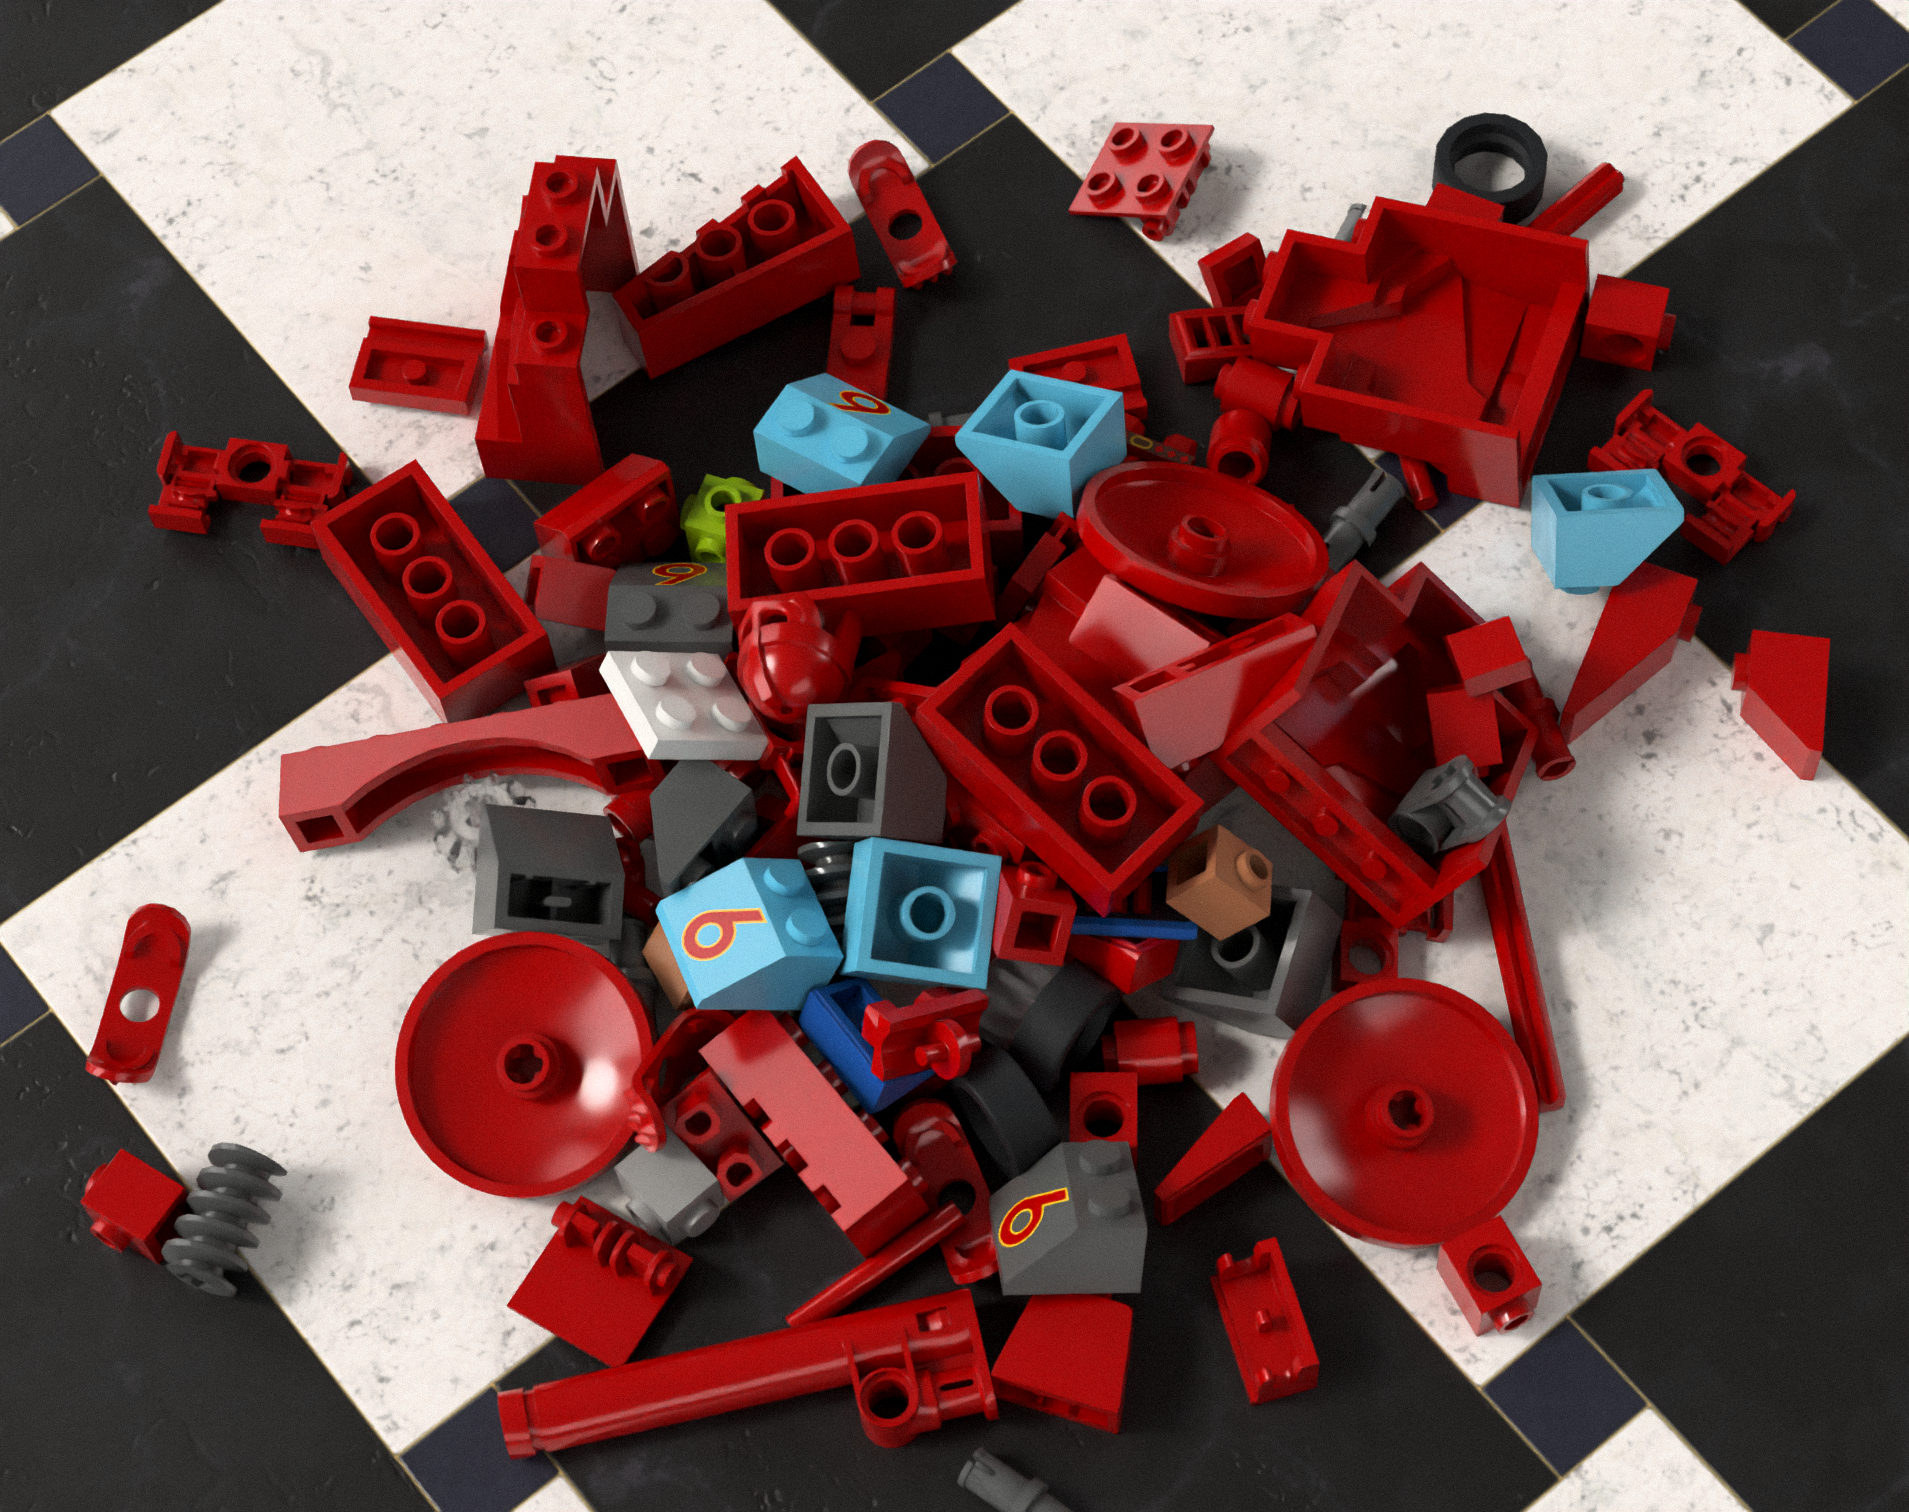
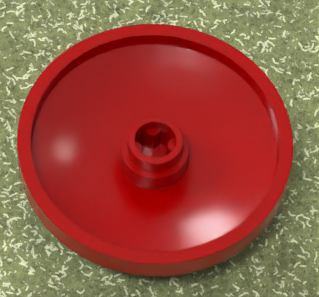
M1139 461L1109 467L1100 471L1089 480L1083 491L1077 511L1076 525L1080 538L1090 553L1109 571L1149 595L1201 613L1229 618L1266 619L1276 618L1288 612H1298L1307 607L1312 594L1322 586L1329 566L1328 549L1324 540L1314 526L1298 511L1281 499L1253 484L1198 466L1175 462Z
M512 932L486 938L459 951L435 970L414 997L404 1017L395 1054V1085L404 1120L419 1147L429 1159L443 1172L472 1189L513 1199H539L565 1194L594 1181L607 1172L634 1144L635 1137L638 1134L627 1125L628 1121H630L627 1115L632 1111L630 1110L631 1106L627 1104L628 1099L623 1096V1092L632 1088L631 1080L634 1072L658 1041L650 1011L633 982L617 965L598 951L573 939L544 932Z
M1412 978L1372 980L1348 988L1324 1002L1300 1024L1286 1043L1279 1057L1270 1090L1269 1114L1274 1146L1279 1161L1297 1193L1311 1209L1336 1229L1363 1242L1385 1248L1423 1249L1436 1247L1493 1219L1505 1208L1521 1187L1530 1169L1536 1150L1539 1128L1538 1100L1534 1081L1521 1050L1502 1024L1477 1002L1454 989L1426 980Z

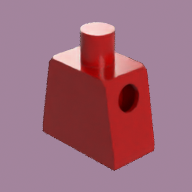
M1113 1293L1032 1295L993 1366L991 1380L995 1398L1118 1435L1122 1420L1133 1339V1308L1127 1304L1111 1300Z

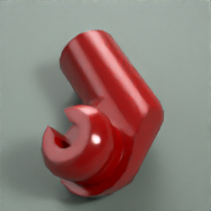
M628 837L616 838L625 873L623 911L635 919L643 921L648 927L654 928L659 922L655 909L664 898L646 888L645 861L641 855L640 845L634 839Z

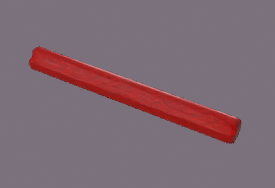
M1505 820L1489 864L1479 872L1515 1042L1521 1050L1534 1081L1539 1113L1552 1112L1564 1107L1567 1095Z

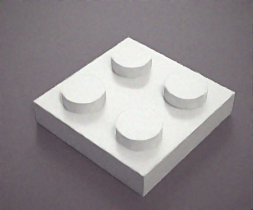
M608 651L599 669L648 759L759 760L769 742L718 654L704 652Z

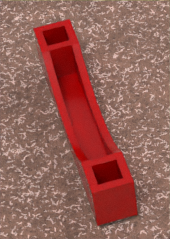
M609 693L577 700H561L540 707L513 712H498L491 716L454 723H439L428 728L390 735H375L368 739L331 746H316L305 751L281 755L278 817L301 853L361 842L386 820L416 801L448 787L481 778L516 774L553 776L584 784L604 795L611 796L658 787L670 773L669 759L647 758L613 694Z

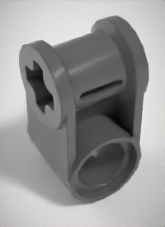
M1463 754L1453 758L1446 764L1425 770L1390 815L1387 825L1415 853L1422 856H1433L1437 852L1466 842L1468 844L1474 843L1488 835L1506 817L1512 803L1504 794L1494 795L1473 773L1474 763Z

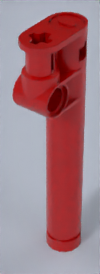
M969 1287L533 1385V1389L525 1390L522 1387L499 1392L497 1395L502 1431L511 1461L537 1456L538 1451L546 1450L547 1453L852 1384L862 1427L866 1436L876 1445L885 1448H899L909 1444L920 1433L941 1429L942 1422L981 1412L985 1414L988 1421L999 1419L993 1384ZM887 1397H897L903 1399L908 1404L907 1409L894 1419H883L877 1417L872 1412L874 1406L880 1400Z

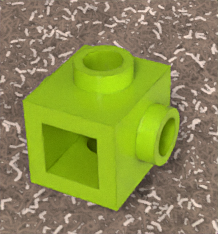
M706 474L698 494H690L686 499L680 518V528L686 532L692 562L726 563L725 505L766 499L765 491L742 478L730 477L723 479Z

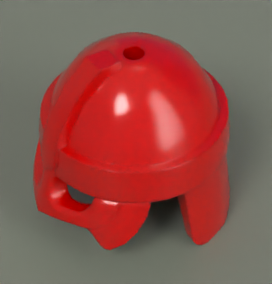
M799 592L788 601H754L738 626L739 655L737 675L741 686L755 707L763 715L780 723L805 724L809 704L842 703L845 700L852 683L854 662L864 631V623L858 610L851 608L844 612L833 636L821 629V618L818 608L812 598L804 592ZM774 615L787 617L788 622L767 625L769 619Z

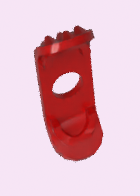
M872 140L856 148L849 159L847 173L860 203L903 287H913L919 290L922 288L925 279L935 283L940 272L950 275L953 265L958 261L899 148L884 140ZM903 214H915L922 219L921 230L916 236L907 240H899L891 236L890 226L897 217Z
M150 903L138 907L128 919L116 971L94 1045L87 1058L85 1070L98 1078L107 1079L112 1085H117L119 1082L132 1083L133 1085L148 1082L158 1065L184 975L191 943V927L185 916L175 908L164 904ZM135 990L152 992L159 1000V1009L155 1016L144 1022H134L127 1019L122 1014L120 1007L122 1000L130 992Z
M696 1007L685 1010L672 1021L634 1072L631 1080L632 1088L623 1092V1096L628 1099L627 1104L631 1106L630 1110L632 1111L627 1115L628 1120H630L627 1125L638 1134L635 1137L636 1143L641 1144L649 1153H655L664 1149L667 1143L664 1121L657 1105L679 1092L692 1073H702L709 1064L699 1053V1050L737 1020L735 1014L730 1010L696 1009ZM666 1058V1077L662 1088L659 1089V1072L662 1062Z
M921 1098L912 1101L902 1107L894 1117L891 1132L901 1157H906L930 1186V1189L921 1195L932 1213L939 1209V1196L942 1190L953 1182H966L970 1184L976 1194L973 1208L964 1215L967 1222L938 1242L955 1284H970L979 1279L989 1280L992 1277V1273L998 1271L999 1268L988 1209L989 1197L992 1194L957 1115L948 1103L937 1098Z

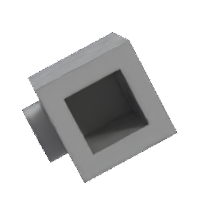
M665 1125L667 1143L664 1149L655 1153H649L640 1145L616 1165L615 1170L622 1191L630 1199L625 1207L634 1221L649 1236H652L659 1230L674 1247L687 1235L693 1238L705 1232L716 1221L720 1214L719 1208L725 1203L718 1179L679 1137Z

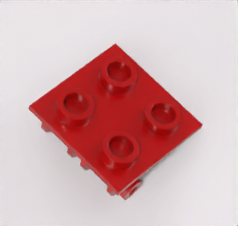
M1116 122L1068 210L1070 215L1140 218L1144 225L1142 228L1143 234L1153 241H1162L1165 236L1172 235L1176 229V221L1181 214L1179 209H1184L1188 206L1190 195L1194 194L1197 189V181L1200 175L1211 162V155L1209 153L1211 146L1208 141L1215 130L1214 126Z
M580 1195L573 1205L563 1201L556 1208L551 1224L558 1228L506 1306L609 1367L620 1366L628 1362L694 1260L687 1254L653 1235L649 1236L644 1230Z

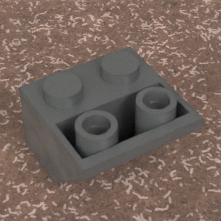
M680 760L650 795L659 880L664 899L729 864L744 858V855L762 837L752 789L709 760Z
M495 804L481 805L472 934L497 936L522 931L544 932L573 939L586 945H601L621 940L625 873L609 816Z

